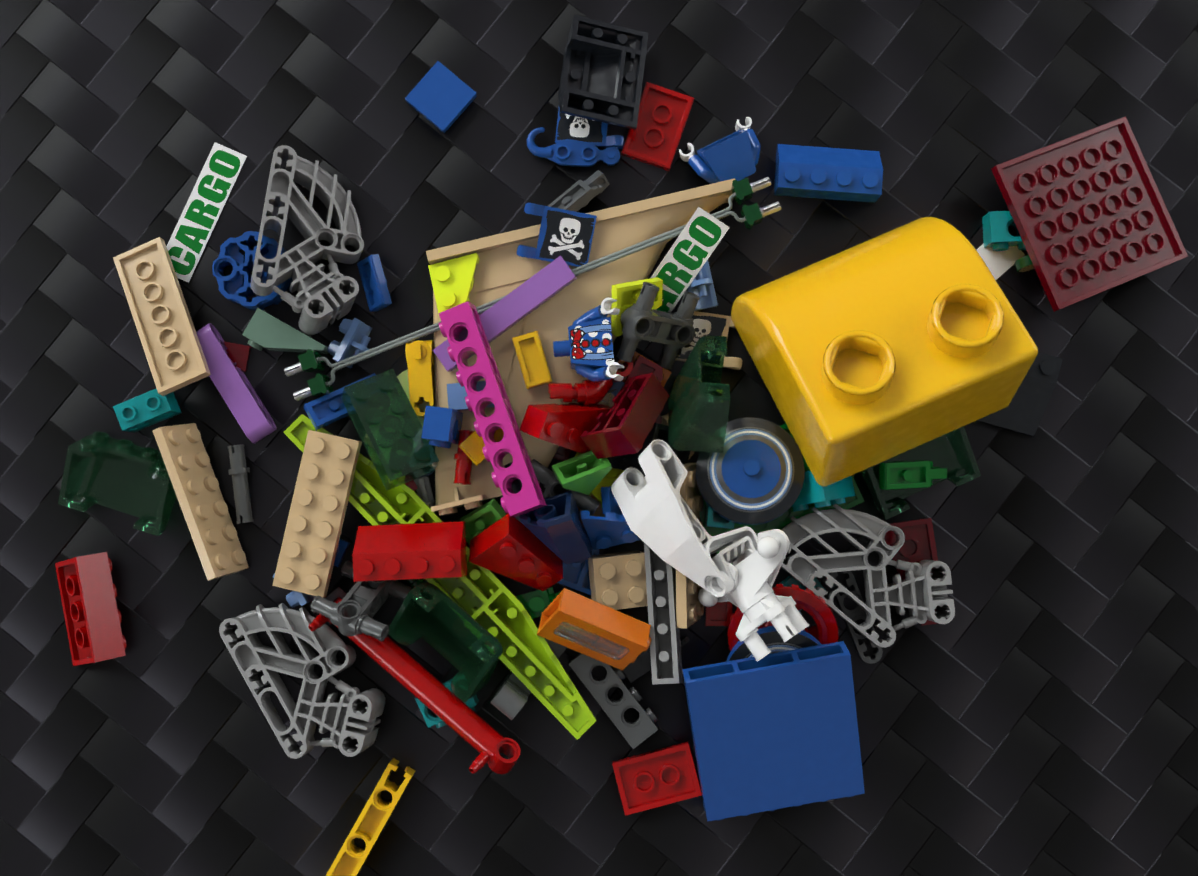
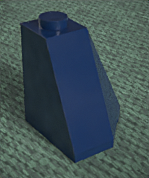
M572 491L545 498L546 506L519 516L521 523L566 565L582 563L592 557V545L581 520V514Z

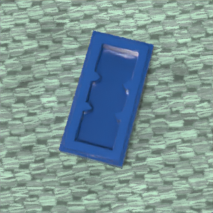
M372 254L358 262L357 266L370 312H377L392 304L379 254Z

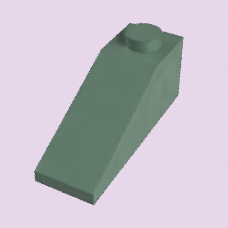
M257 308L242 334L249 339L247 344L259 351H262L263 347L270 351L306 353L307 349H312L322 354H329L327 346Z

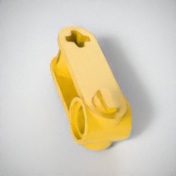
M433 340L410 341L405 346L410 408L414 414L424 418L425 412L418 408V406L423 404V399L430 404L429 406H434Z

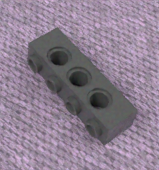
M581 653L569 661V666L633 749L658 730L656 722L659 719L650 707L646 710L639 702L643 698L635 687L628 688L623 681L627 677L622 670L613 668ZM595 666H603L607 670V674L605 677L597 679L592 675V669ZM619 687L623 691L621 698L617 700L611 699L608 696L609 689ZM629 708H634L639 712V715L635 720L630 721L624 717V712Z

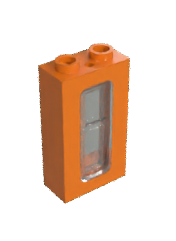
M564 588L542 612L537 635L617 669L624 670L630 663H634L642 652L648 650L651 643V637H649L651 625Z

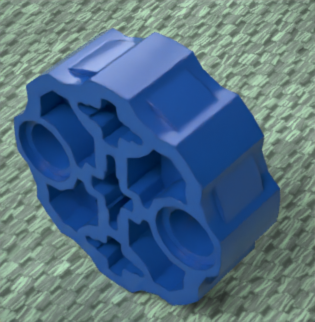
M246 231L243 235L236 238H228L220 246L218 258L213 261L212 273L217 279L218 290L225 298L249 310L256 311L257 308L263 310L265 307L279 304L283 300L274 291L267 296L254 297L252 301L246 298L254 295L250 286L252 276L250 271H253L257 248L255 245L256 241L258 242L259 232ZM262 236L261 255L266 259L276 257L278 242L274 238L270 239ZM283 246L281 255L287 251ZM240 249L245 252V256L240 253ZM232 265V273L228 276H224V269L227 266ZM262 271L261 283H266L268 272ZM289 278L277 287L284 292L287 291L292 283V278Z

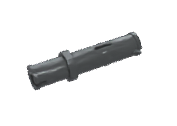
M245 444L227 446L231 467L228 473L232 476L237 524L254 522L248 482L250 467L246 465Z

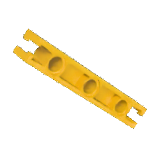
M393 758L389 762L326 876L358 875L416 770L407 766L404 770L406 771L404 774L405 779L400 786H397L394 782L389 781V776L392 770L397 771V765L400 761ZM383 790L389 791L392 795V801H384L380 796V792ZM354 839H363L366 847L358 848L354 843Z

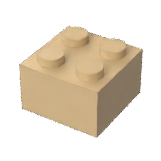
M634 550L592 555L591 558H588L591 600L614 610L648 606L644 552Z

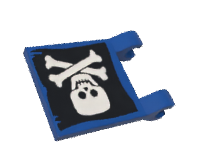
M559 107L555 144L558 142L591 143L597 147L623 149L625 144L623 136H607L608 123L560 113Z
M529 202L525 204V213L542 216L537 248L519 245L517 248L518 256L549 262L561 256L567 265L576 267L588 263L596 215Z

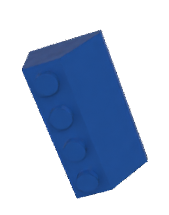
M777 144L774 195L874 203L882 195L883 166L879 151Z

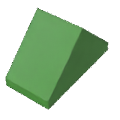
M592 451L552 465V470L563 488L587 495L594 490L612 469V465L607 458L597 459Z

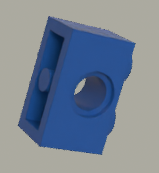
M426 406L421 438L429 440V445L435 447L451 448V444H458L463 413L451 408Z

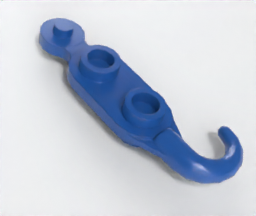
M543 127L532 130L527 137V147L532 154L562 166L590 167L599 161H603L611 166L617 164L620 160V152L617 148L608 147L604 150H599L597 146L591 143L558 142L548 147H538L534 139L537 134L545 131Z

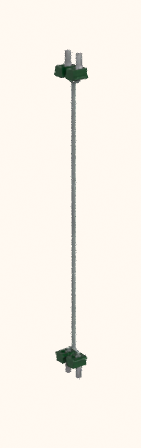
M769 177L753 183H749L748 178L740 181L733 180L731 187L733 194L728 199V208L711 215L718 220L732 215L738 222H744L746 229L751 230L753 226L762 223L765 216L780 211L781 206H779L780 203L778 201L759 208L758 203L750 206L743 205L741 211L742 218H739L735 212L730 211L733 207L732 199L735 198L736 203L741 206L744 201L752 198L753 193L771 186ZM686 224L574 268L572 272L575 276L676 237L680 235ZM504 297L476 307L478 314L485 312ZM439 322L334 364H331L326 357H321L318 351L307 349L306 353L298 356L299 363L284 368V372H287L285 375L289 377L301 371L309 373L317 370L323 371L325 369L323 361H325L329 367L333 368L331 370V380L326 375L316 374L315 378L307 380L309 387L293 393L294 399L299 401L311 395L321 397L334 391L332 384L335 381V372L337 370L440 330Z

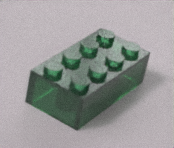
M393 369L344 387L342 401L386 491L435 471L439 459L432 445H429V440L421 438L423 427Z

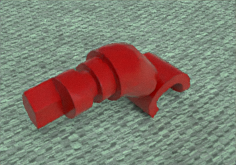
M633 361L623 363L622 365L625 368H622L621 372H616V374L624 378L628 376L633 370ZM612 378L597 382L583 380L582 383H575L574 386L571 383H549L550 399H560L562 403L572 402V399H574L575 402H582L583 405L596 404L603 400L612 387L613 382L619 381Z

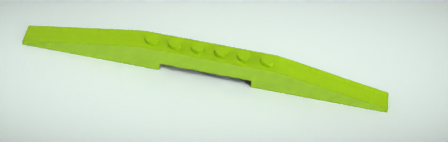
M301 414L283 432L302 452L304 451L308 430L331 434L323 427L316 430L311 420L304 414ZM359 453L348 501L371 525L443 522L435 512H431V508L410 487ZM466 546V576L428 578L426 580L457 611L472 631L578 740L597 721L545 638L537 635L538 627L524 605L490 570L469 562L470 549Z

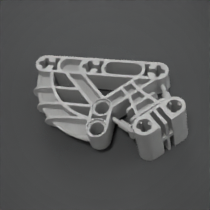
M281 145L273 152L250 286L252 291L259 296L270 295L273 291L279 294L282 300L292 306L294 312H301L298 322L300 330L304 334L315 335L327 328L328 323L333 324L335 318L339 320L350 312L358 294L359 285L354 278L340 273L336 262L344 264L356 263L363 251L364 241L361 235L359 218L351 201V190H348L346 193L337 182L338 175L334 174L332 177L328 172L319 167L318 160H315L314 164L307 159L297 156L292 147ZM282 160L286 161L285 169H280ZM294 182L310 190L308 201ZM314 194L328 209L325 223L312 207ZM273 207H278L277 217L272 216ZM288 216L306 240L281 255ZM331 217L334 220L336 229L330 228ZM266 230H274L279 235L277 255L272 259H266L260 253L262 236ZM326 240L331 246H323L319 241ZM345 246H353L356 251L350 252ZM320 259L328 260L330 273H324L325 265L319 264L316 266L314 263ZM262 271L268 272L266 283H261ZM292 278L293 282L290 285V292L293 293L297 290L298 294L294 297L277 286Z
M834 504L833 507L835 509L819 511L813 507V513L798 519L792 516L790 518L792 522L781 529L790 541L787 553L790 554L791 550L793 551L786 558L785 563H782L781 568L805 588L812 590L816 596H821L835 613L875 645L884 648L891 646L896 640L895 631L901 628L906 629L918 623L924 624L927 620L938 624H947L953 620L955 616L954 599L949 598L947 595L952 594L953 590L947 589L946 586L952 585L950 568L946 563L934 560H921L918 563L891 560L905 542L904 532L900 528L891 526L873 515L856 510L842 509L837 504ZM890 530L896 535V541L892 545H888L884 539L885 534ZM837 532L859 551L838 553L818 535ZM847 532L863 536L870 541L864 547ZM812 538L829 553L805 555L797 547ZM872 551L879 554V562L874 566H871L867 560L869 553ZM886 565L896 566V569L904 570L905 579L901 580L900 574H894L892 576L893 583L887 585ZM863 570L866 604L828 573ZM823 577L822 583L832 589L827 592L820 587L814 588L816 585L815 581H813L814 578ZM839 592H843L864 609L867 615L865 622L856 624L834 605V596ZM890 605L895 606L896 613L900 615L905 614L904 607L908 608L910 617L892 626ZM874 625L876 628L883 630L886 638L884 640L879 638V635L870 627Z
M284 603L279 604V608H265L259 604L256 606V610L225 619L219 627L220 636L288 757L300 758L310 753L314 746L335 747L343 755L353 757L374 744L379 729L374 726L380 723L381 719H377V717L382 715L385 706L384 693L376 688L360 693L357 687H351L342 680L338 681L333 677L355 662L356 652L352 646L345 644L328 625L324 624L315 631H311L308 626L315 617L311 616L303 606L298 611L289 609ZM266 631L275 648L262 645L256 633ZM281 632L292 635L303 655L291 652ZM313 648H314L315 650H317V652H318L320 655L317 656V655L315 654ZM339 650L343 651L346 656L343 664L339 663L336 658ZM316 664H319L323 669L322 677H318L314 672ZM262 671L264 675L259 679L258 675ZM279 673L303 679L297 704H295ZM328 681L336 685L335 688L344 693L341 695L340 700H337L338 692L329 694L327 700H323ZM270 683L271 687L264 689V686ZM271 692L277 695L290 719V727L284 725L271 702ZM316 725H320L319 732L321 734L330 730V738H322V740L315 741ZM297 731V733L290 736V732ZM299 741L303 744L300 748L296 745Z

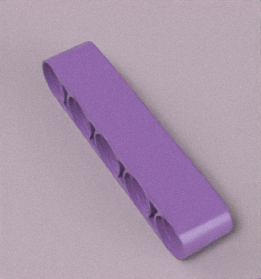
M209 323L196 331L211 373L209 377L247 438L255 444L277 430L275 422L244 372L239 367H235L234 365L237 363H234L228 357L226 352L228 348L224 345L225 341L218 330Z

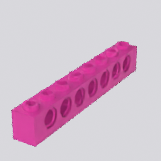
M467 301L440 312L441 322H439V328L450 344L447 350L453 362L456 361L459 370L456 372L459 384L465 387L467 393L465 397L466 405L470 412L473 411L476 418L474 422L476 433L479 437L482 436L485 444L482 448L484 456L488 462H491L494 470L491 473L493 482L497 488L500 487L503 497L500 498L503 510L505 513H509L510 516L517 517L546 506L476 306ZM467 329V338L464 341H460V332ZM476 354V363L473 366H468L469 356ZM484 378L486 386L482 391L478 392L476 388L477 382ZM493 403L495 411L491 416L487 417L485 409L488 404ZM502 428L504 432L503 439L496 442L494 433L497 429ZM510 453L513 457V462L511 466L506 468L503 465V458L506 454ZM520 479L522 488L515 494L512 490V483L514 480Z

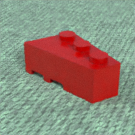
M582 403L528 405L519 431L584 454L591 450L580 436L584 431L591 432L599 423L596 419L601 412L606 415L611 407L600 403L583 405Z
M509 513L470 540L469 562L541 591H545L563 579V561L514 516H510Z

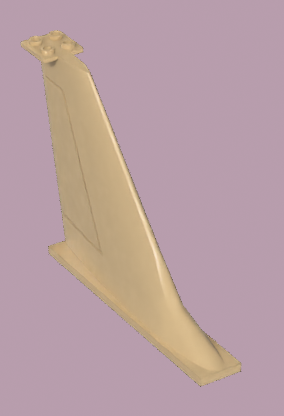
M736 179L585 213L597 216L588 263L687 224L698 207L710 213L721 204L728 203L730 195L733 194L731 191L732 183ZM541 224L426 251L430 265L474 253L479 255V264L476 265L473 277L475 279L473 288L469 293V302L476 307L508 295L551 263L517 255L519 245L537 248ZM671 239L577 275L576 280L489 343L519 429L528 405H564L569 403L581 404L582 402H575L572 399V402L562 403L560 399H550L548 384L527 389L512 338L538 331L553 381L551 383H571L574 386L575 383H582L583 380H588L577 374L576 370L571 369L570 356L554 357L553 341L569 340L568 327L572 326L573 322L587 311L601 305L605 298H612V285L648 279L666 243ZM568 265L571 270L577 268L576 266ZM433 291V324L440 322L441 319L438 314ZM440 330L434 332V349L447 340V337H444ZM612 334V341L614 344L617 337ZM435 353L434 407L448 408L447 384L459 383L456 372L459 370L456 367L451 372H447ZM476 354L468 359V366H473L476 363ZM495 407L485 409L487 417L494 413ZM458 410L463 413L461 430L476 431L474 428L476 418L473 411ZM520 431L530 460L535 459L548 468L559 445ZM451 444V448L435 447V506L430 507L431 512H438L439 516L458 513V507L464 506L465 510H471L482 506L483 501L503 496L500 487L497 488L493 482L491 473L494 470L491 462H488L486 458L477 466L472 462L471 485L454 484L456 470L454 454L457 453L458 444ZM510 453L504 456L503 465L513 462V457Z

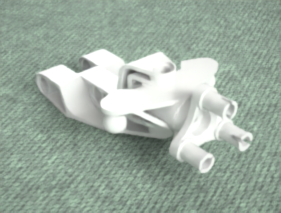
M660 439L653 440L639 455V464L645 477L638 469L629 467L612 483L611 491L630 530L663 561L702 587L698 593V599L703 606L711 607L717 602L729 601L744 613L735 635L740 642L743 641L757 662L772 652L757 633L758 627L763 623L770 621L782 637L784 643L809 626V623L806 622L795 607L797 603L792 596L775 595L772 589L790 547L788 536L780 529H772L759 532L757 537L754 530L748 526L716 536L709 535L680 495V488L687 476V470L665 441ZM719 552L713 558H711V554Z

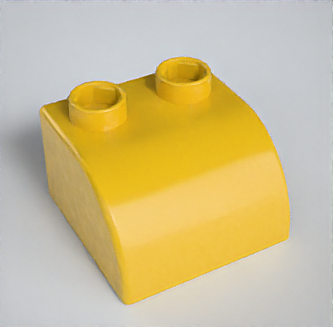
M935 217L919 218L743 293L735 299L731 310V320L818 485L824 487L1009 406L1038 355L1037 345L977 250L953 225Z

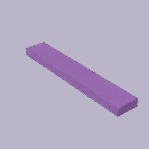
M561 256L479 315L489 343L577 279ZM467 329L460 332V341H464L467 338ZM448 339L433 349L447 372H451L457 367L456 361L453 362L448 354L447 347L450 346Z

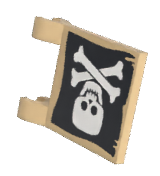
M694 311L692 318L695 337L690 344L679 350L675 360L740 370L742 367L741 358L725 357L729 327L735 328L731 316Z

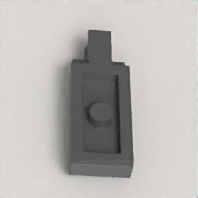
M597 170L585 181L578 180L548 206L577 212L587 206L590 200L599 193H602L610 184L605 175Z

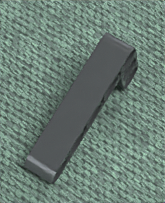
M545 638L558 659L567 647ZM512 672L490 703L510 720H513L527 702L531 691Z

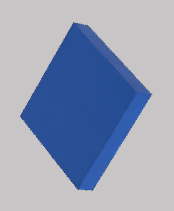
M437 61L406 96L405 100L439 130L445 133L477 97V93L442 63Z

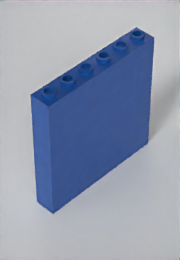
M844 641L772 653L758 662L755 657L682 669L707 822L865 794L851 654Z

